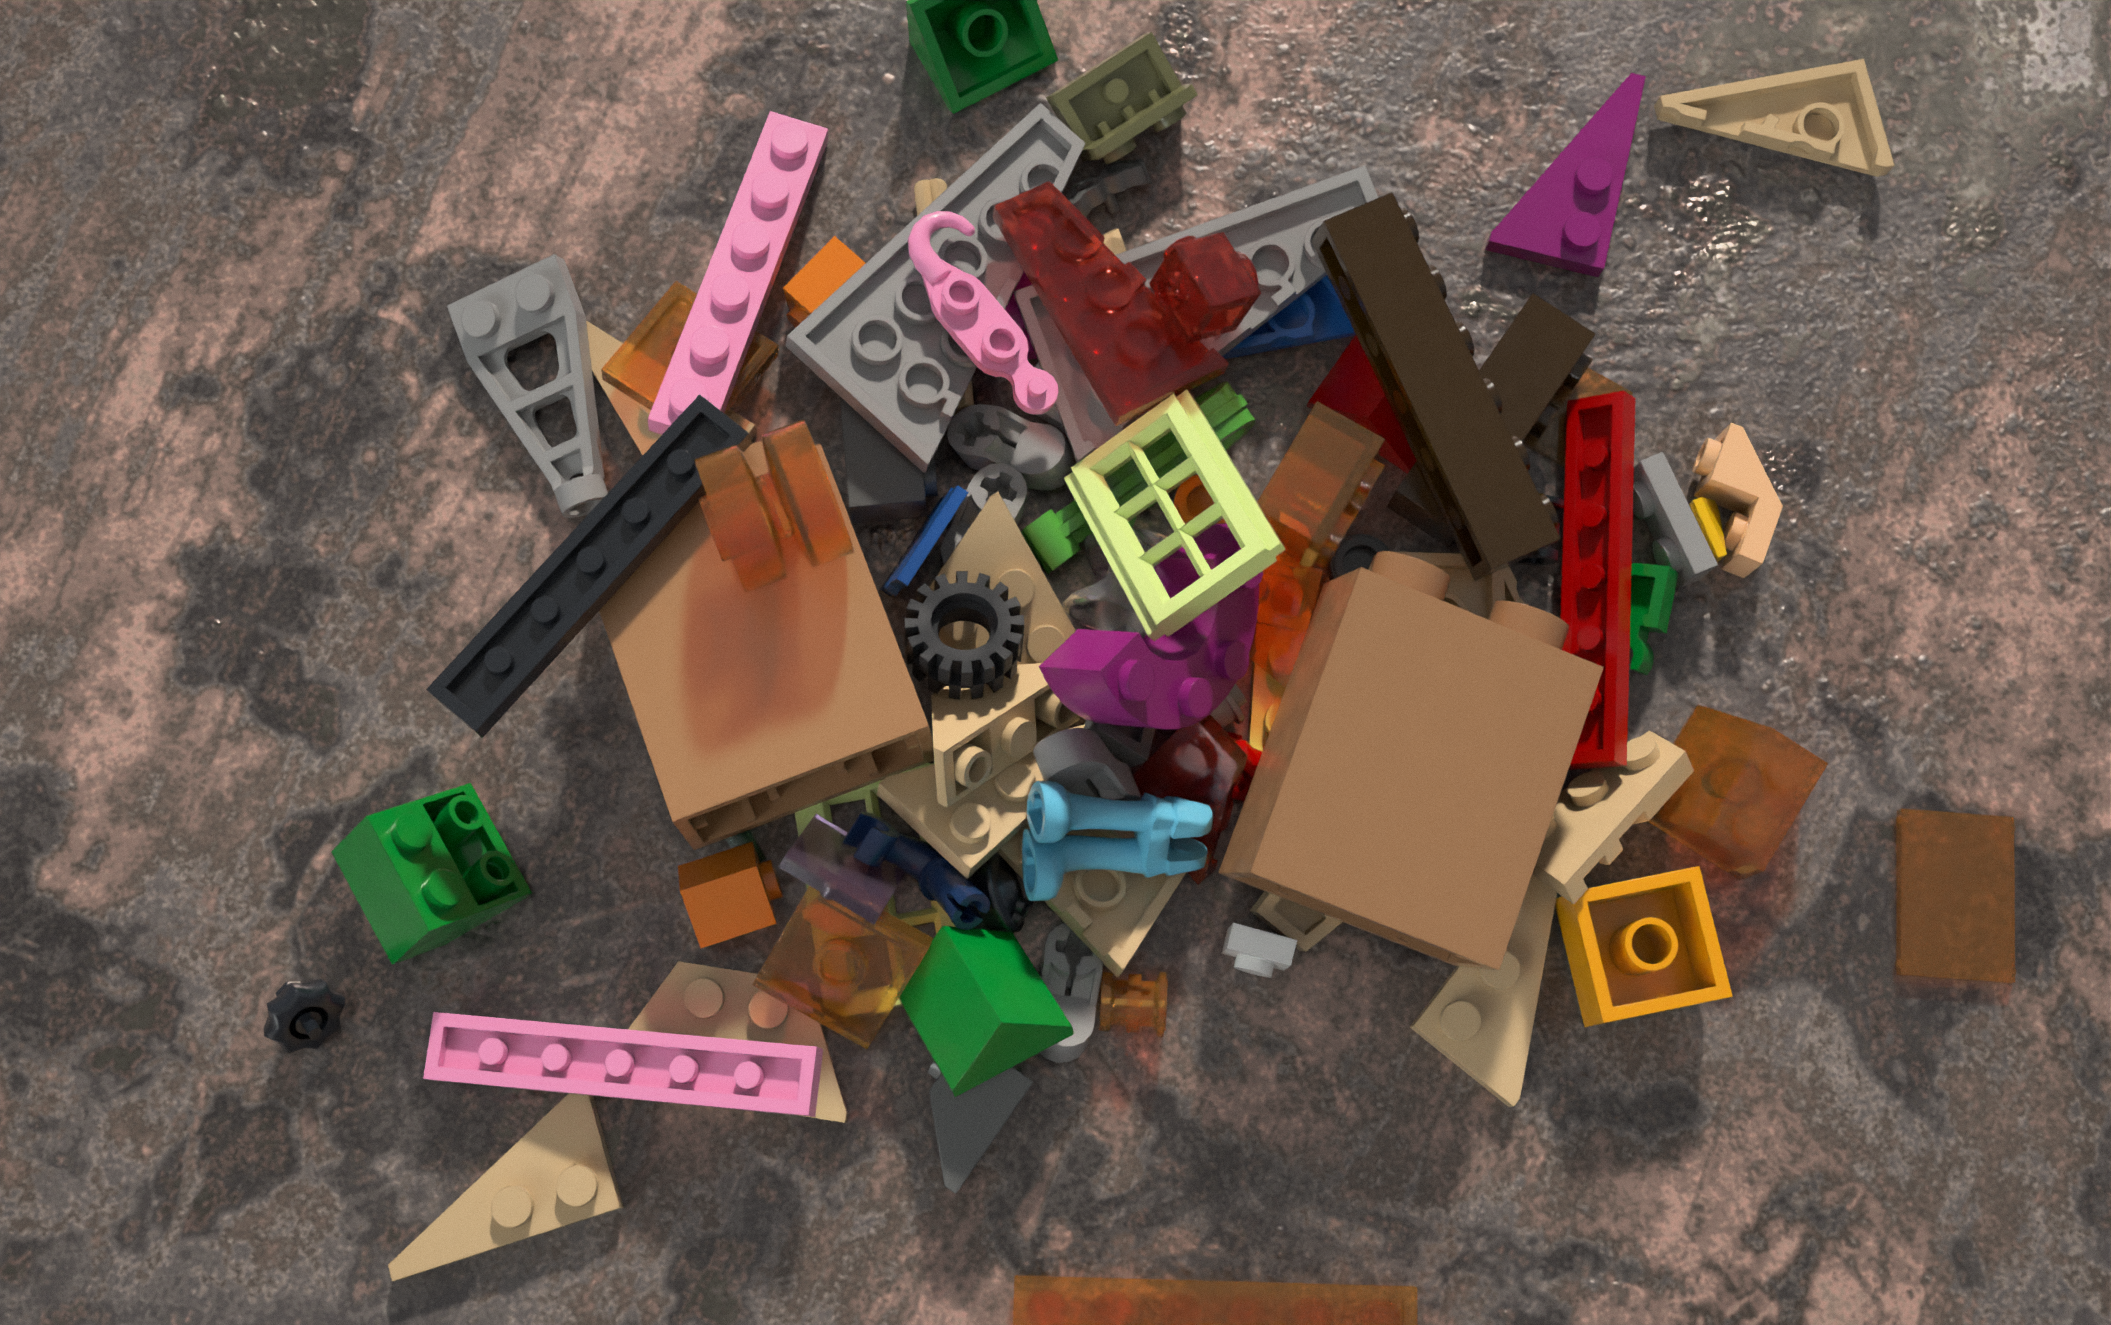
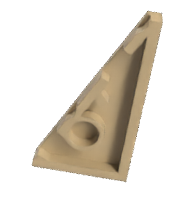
M1864 59L1661 95L1654 105L1657 120L1860 173L1879 177L1887 175L1895 166Z
M1532 875L1500 970L1456 966L1410 1026L1412 1030L1508 1107H1514L1521 1095L1557 897L1556 891L1534 875Z
M568 1093L388 1264L392 1281L401 1280L623 1208L622 1198L593 1096Z

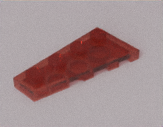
M1050 181L994 206L992 218L1115 426L1154 408L1173 393L1178 396L1186 389L1189 391L1225 373L1229 363L1214 348L1208 350L1190 332L1191 324L1174 307L1168 309L1145 286L1147 279L1130 262L1125 265L1104 244L1105 237Z

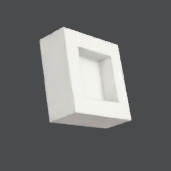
M1233 923L1227 930L1221 954L1236 957L1235 969L1271 978L1274 968L1284 971L1291 966L1297 940Z

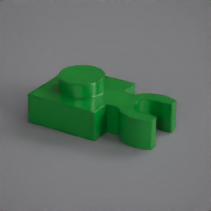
M1632 563L1630 649L1633 650L1631 670L1640 675H1648L1654 662L1653 650L1647 643L1649 632L1667 634L1679 574L1670 566Z

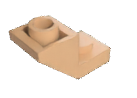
M1730 423L1715 440L1706 438L1697 454L1692 472L1701 476L1694 496L1715 500L1717 505L1734 511L1723 531L1725 546L1728 550L1721 570L1745 578L1763 564L1783 505L1744 428Z

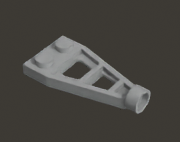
M553 254L447 305L468 364L550 482L562 516L565 518H575L589 514L608 494L603 480L605 475L586 316L565 260ZM550 333L555 338L557 345L558 375L555 380L532 391H527L520 385L508 367V353ZM568 397L576 424V435L566 442L551 447L536 421L535 412ZM583 473V476L574 478L576 475Z

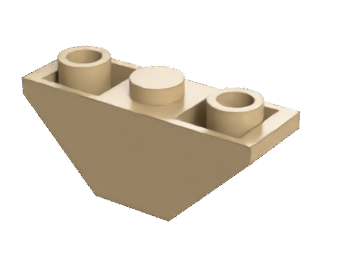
M1042 663L1018 664L1017 672L1010 680L1004 676L1003 688L993 693L987 683L984 684L982 698L972 699L970 688H961L960 700L949 698V686L942 688L938 695L936 693L931 695L933 751L937 801L939 804L948 808L1032 752L1033 748L1041 740L1056 732L1065 730L1080 720V716L1067 708L1053 693L1039 668Z

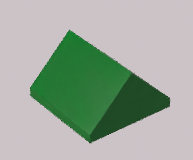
M1037 0L906 1L909 42L948 109L953 114L1059 61Z
M942 925L896 992L901 1005L954 1097L1074 1034L1070 1022L1011 932L974 928L961 930L957 927Z

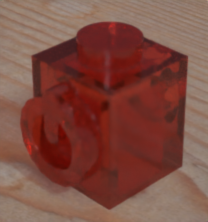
M1224 232L1198 239L1195 236H1186L1175 241L1165 250L1163 254L1164 260L1149 282L1159 305L1166 311L1185 344L1235 331L1261 294L1258 288L1257 272L1252 261L1246 254L1234 250Z

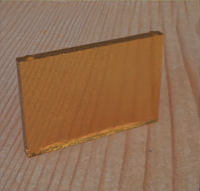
M1903 808L1897 810V960L1895 962L1897 975L2005 984L2015 983L2014 817Z

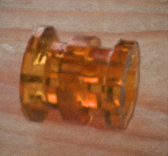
M1102 972L1100 1031L1110 1032L1113 1025L1126 1026V1032L1139 1033V1026L1153 1027L1157 1037H1164L1168 990L1166 972H1159L1155 981H1141L1142 974L1130 973L1128 980H1119L1114 978L1113 973Z

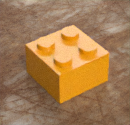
M1700 866L1588 888L1575 904H1572L1563 896L1556 899L1555 908L1584 1027L1733 997Z

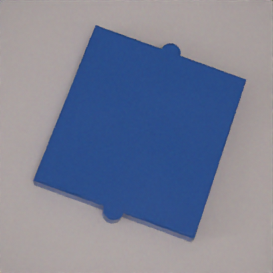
M957 485L955 488L951 487L948 493L938 500L880 590L889 596H896L900 590L908 586L969 492Z

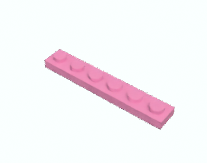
M770 111L649 414V431L662 435L699 394L720 411L725 412L827 146V128Z
M433 1012L423 1079L815 1117L823 1049L815 1046Z

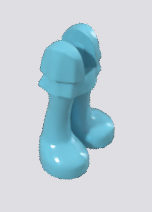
M1036 781L1032 785L1027 799L1026 814L1030 829H1024L1022 837V871L1026 896L1030 901H1048L1055 898L1062 886L1064 874L1076 870H1117L1139 873L1149 878L1163 873L1166 876L1201 869L1206 862L1207 847L1191 837H1201L1211 831L1213 821L1212 810L1209 805L1180 797L1166 796L1164 799H1161L1149 793H1144L1141 800L1121 801L1067 792L1057 782ZM1106 829L1134 831V838H1105L1066 834L1072 830Z

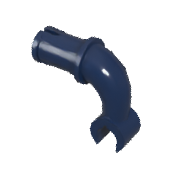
M861 812L842 841L846 845L858 848L853 857L869 866L880 867L885 860L903 870L918 882L921 894L930 901H937L950 917L954 926L961 930L975 928L983 920L974 909V905L980 912L986 914L990 909L988 897L969 878L966 879L929 843L897 832L892 825L872 813Z

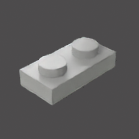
M1660 452L1639 461L1634 467L1633 514L1638 519L1645 520L1655 540L1652 543V550L1657 564L1670 566L1679 572L1676 584L1678 589L1701 580L1718 563L1664 453Z

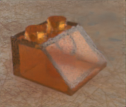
M1698 704L1694 707L1672 743L1686 751L1694 772L1648 822L1738 880H1743L1765 870L1828 763L1771 727Z

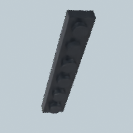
M699 394L426 690L483 738L752 444L750 434Z

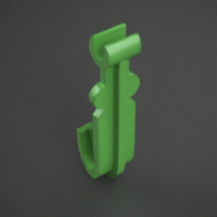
M1227 381L1213 386L1194 398L1226 451L1243 438L1256 423V420L1246 408L1248 403L1241 394L1237 395ZM1172 431L1143 451L1158 478H1161L1188 458ZM1133 459L1105 478L1119 506H1122L1148 487ZM1076 500L1056 514L1050 509L1021 531L1033 555L1047 574L1081 550L1078 544L1093 534ZM1136 517L1128 522L1131 528L1135 523Z

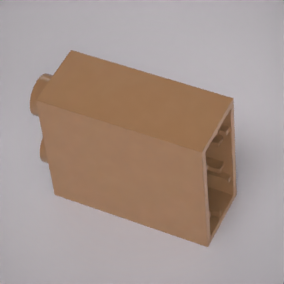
M770 439L751 444L722 476L723 479L718 480L599 610L672 822L693 850L878 782L888 776L899 774L934 761L933 740L929 724L821 444L796 453L791 443L782 439Z
M1389 551L1377 552L1370 571L1360 567L1324 583L1219 874L1448 964L1460 967L1500 970L1604 667L1562 650L1570 627L1559 617L1526 604L1512 601H1496L1493 604L1489 619L1483 618L1444 602L1451 577L1442 569L1408 555Z

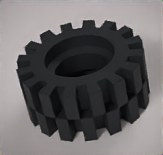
M956 571V583L949 584L945 574L934 577V592L924 583L917 590V601L910 599L906 608L905 658L907 665L912 664L913 676L918 682L928 676V690L937 695L943 684L949 686V698L960 700L961 688H970L972 699L983 697L984 684L986 683L993 693L1003 688L1004 676L1011 680L1017 672V662H1021L1024 637V615H1020L1021 604L1015 596L1008 600L1009 588L1002 582H999L991 590L990 576L979 573L976 583L967 582L968 571ZM957 621H969L987 629L990 637L987 643L981 647L960 650L945 645L941 642L938 634L941 628L947 624Z

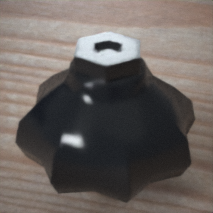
M317 979L306 983H301V981L285 982L275 993L276 998L267 1003L268 1018L263 1028L264 1037L278 1042L283 1051L290 1054L303 1048L318 1049L328 1036L340 1030V1015L345 1006L346 998L338 992L331 990L324 980Z

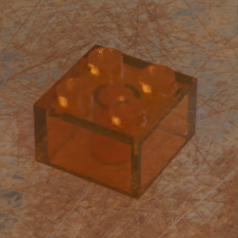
M1318 401L1257 501L1286 549L1276 556V562L1294 571L1296 577L1302 581L1306 580L1314 564L1326 570L1354 518L1358 515L1385 467L1384 464L1375 460L1385 440L1384 438Z

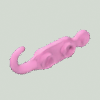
M936 211L924 215L914 224L910 232L908 250L915 268L922 276L931 304V310L936 319L980 370L985 374L1003 377L1010 381L1013 399L1021 410L1032 415L1043 414L1049 411L1056 402L1059 393L1058 384L1051 374L1033 367L1027 360L1028 341L1021 328L980 280L942 260L931 247V236L940 228L949 227L957 229L970 237L975 233L974 226L963 216L949 211Z

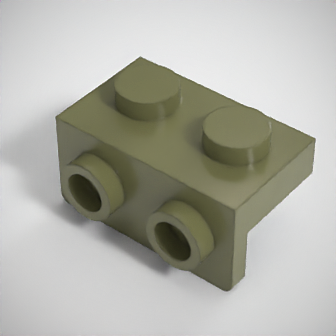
M1149 32L1047 96L1046 99L1057 118L1085 142L1080 156L1082 161L1103 158L1106 164H1110L1134 150L1138 145L1133 137L1148 127L1152 126L1155 132H1159L1182 119L1187 114L1183 105L1198 94L1192 84L1181 85L1153 33Z

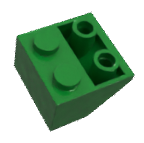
M471 783L367 815L331 851L392 965L448 944L526 899L532 893Z

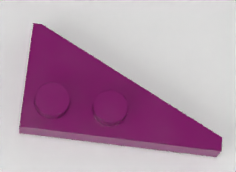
M1631 73L1491 232L1486 241L1485 250L1585 275L1600 276L1605 267L1646 76Z

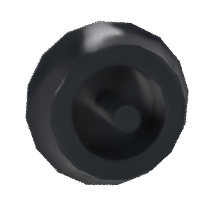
M993 855L973 873L972 882L990 901L988 913L980 911L979 913L991 930H1006L1011 933H1017L1024 926L1025 918L1029 915L1034 901H1030L1026 893L1023 896L1013 868L1000 855Z

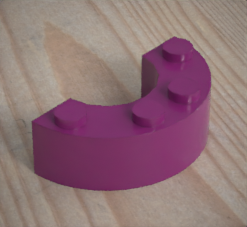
M1214 524L1194 538L1211 570L1241 550L1227 524ZM1183 547L1154 567L1170 599L1200 578ZM1263 571L1169 637L1164 634L1156 641H1153L1147 634L1142 638L1139 632L1077 629L1039 666L1043 677L1053 693L1067 708L1080 717L1095 723L1165 730L1191 726L1210 715L1228 696L1237 680L1241 679L1247 672L1249 652L1257 622L1259 583L1261 582Z

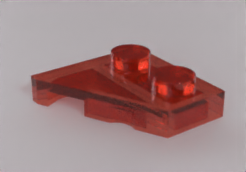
M1211 715L1191 726L1178 729L1133 774L1141 797L1144 793H1149L1161 799H1164L1166 796L1180 797L1210 806L1213 813L1211 831L1201 837H1191L1203 843L1207 847L1208 852L1203 868L1187 872L1198 885L1216 869L1218 860L1214 859V854L1220 833L1228 827L1234 806L1232 793L1235 786L1241 782L1248 757Z

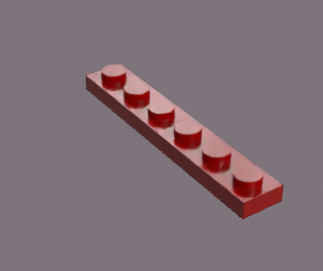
M1624 390L1567 401L1561 619L1570 628L1562 650L1604 667L1568 770L1627 766L1636 398Z

